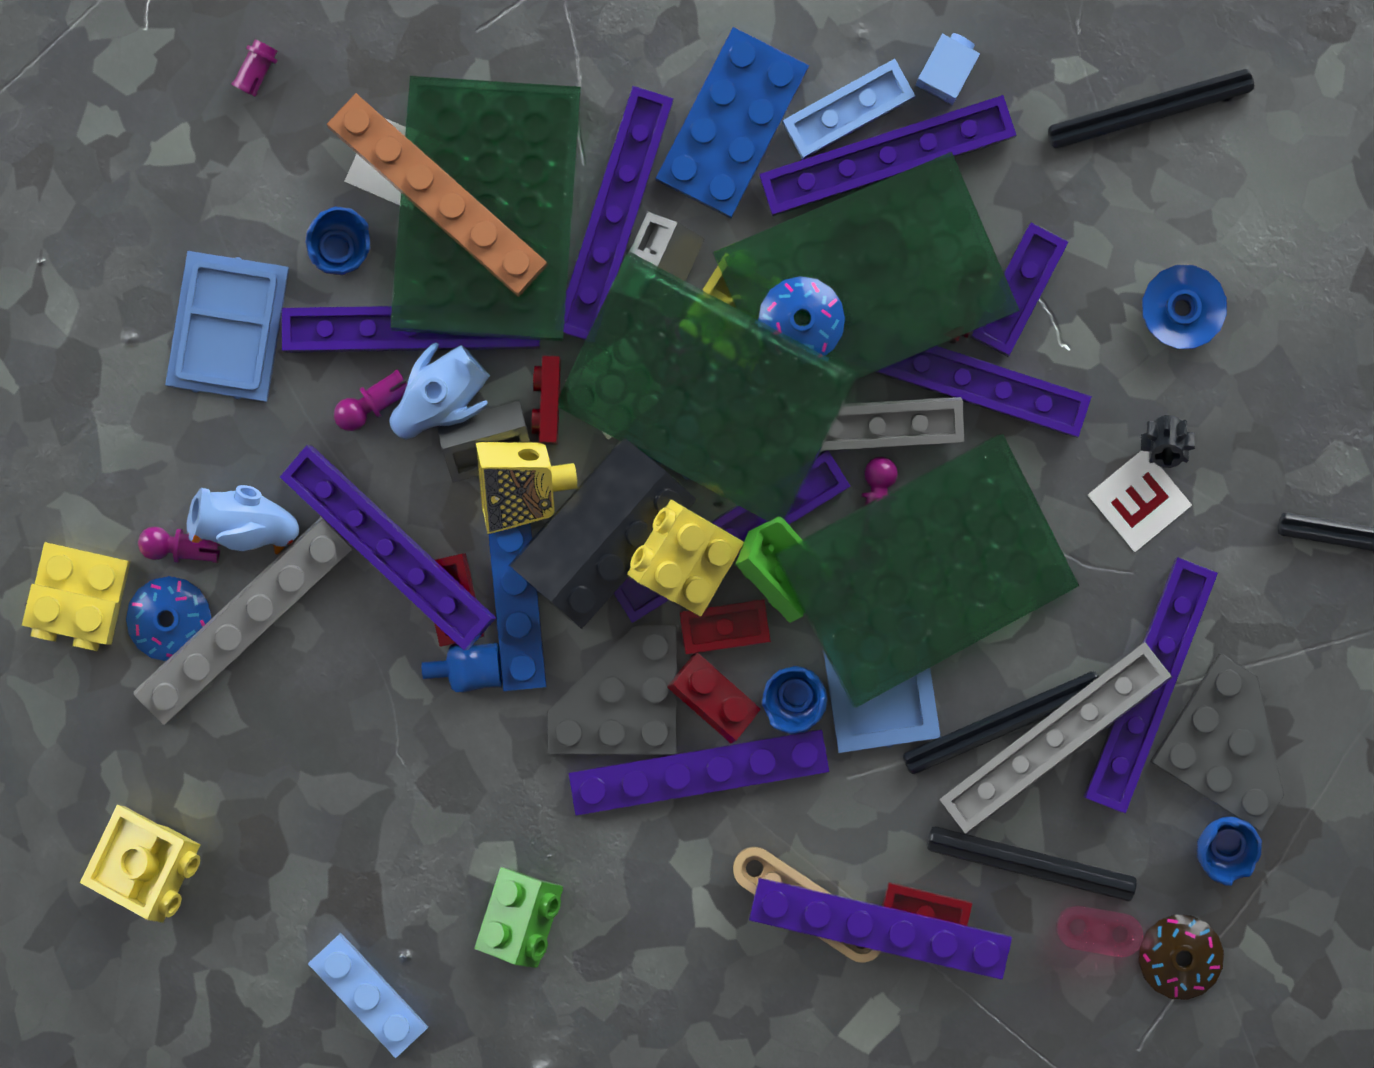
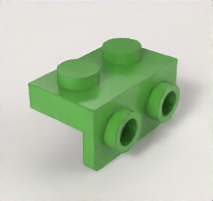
M776 517L748 531L736 565L742 574L762 592L769 603L791 623L803 617L812 590L830 581L832 571L782 517Z
M500 867L474 949L514 965L537 968L541 958L546 953L549 931L553 919L558 914L561 906L560 897L563 886L539 880L510 868Z

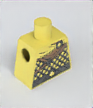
M541 442L476 443L481 504L487 534L551 517L555 513L553 492L578 488L575 464L551 466L546 445Z

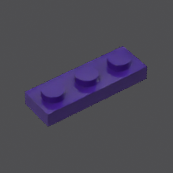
M1030 222L970 337L1009 357L1057 266L1068 241Z

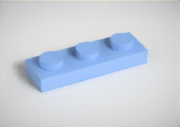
M893 59L782 120V124L803 160L913 100L915 94L898 63Z
M342 933L308 963L395 1058L428 1028L424 1021Z

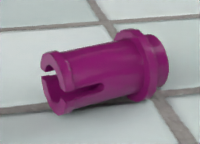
M255 39L252 46L247 45L246 50L249 52L235 80L231 83L232 86L253 97H256L257 91L271 63L276 65L278 61L275 59L278 52L276 49Z

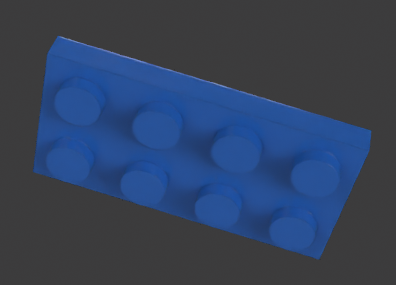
M733 27L655 180L732 219L809 65Z

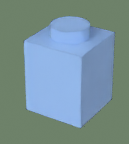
M942 33L915 86L953 105L980 53L973 50L975 44L961 35L952 33L951 37H948Z

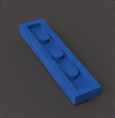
M531 523L488 534L503 691L547 687L538 591L509 566L533 538Z

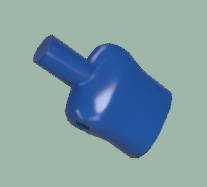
M499 643L473 644L469 650H463L459 645L453 644L447 651V659L445 661L422 662L421 665L423 679L448 677L450 686L455 692L502 687Z

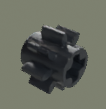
M1165 415L1157 418L1154 422L1148 421L1147 433L1141 434V451H1149V463H1155L1163 468H1173L1181 464V462L1187 463L1189 461V450L1195 449V433L1187 432V421H1182L1175 416Z

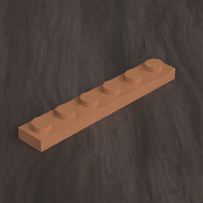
M357 93L327 123L328 128L518 297L548 266L547 262Z

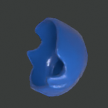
M335 206L320 212L310 223L306 233L305 243L311 263L315 264L316 268L326 274L345 275L357 270L370 251L369 225L366 220L350 208Z
M800 666L780 669L766 682L762 706L770 720V725L777 730L792 735L808 731L822 719L827 708L826 689L820 678L812 670Z
M1232 816L1223 817L1208 824L1197 839V859L1210 879L1225 886H1232L1233 881L1252 875L1255 865L1261 857L1262 839L1251 823Z

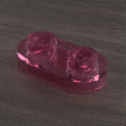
M1075 905L1063 910L1056 922V932L1059 939L1066 946L1075 950L1127 957L1134 954L1140 948L1143 941V930L1140 923L1126 913ZM1075 919H1081L1085 924L1084 931L1078 935L1072 934L1070 931V924ZM1118 926H1123L1127 930V936L1121 942L1114 941L1112 937L1113 930Z

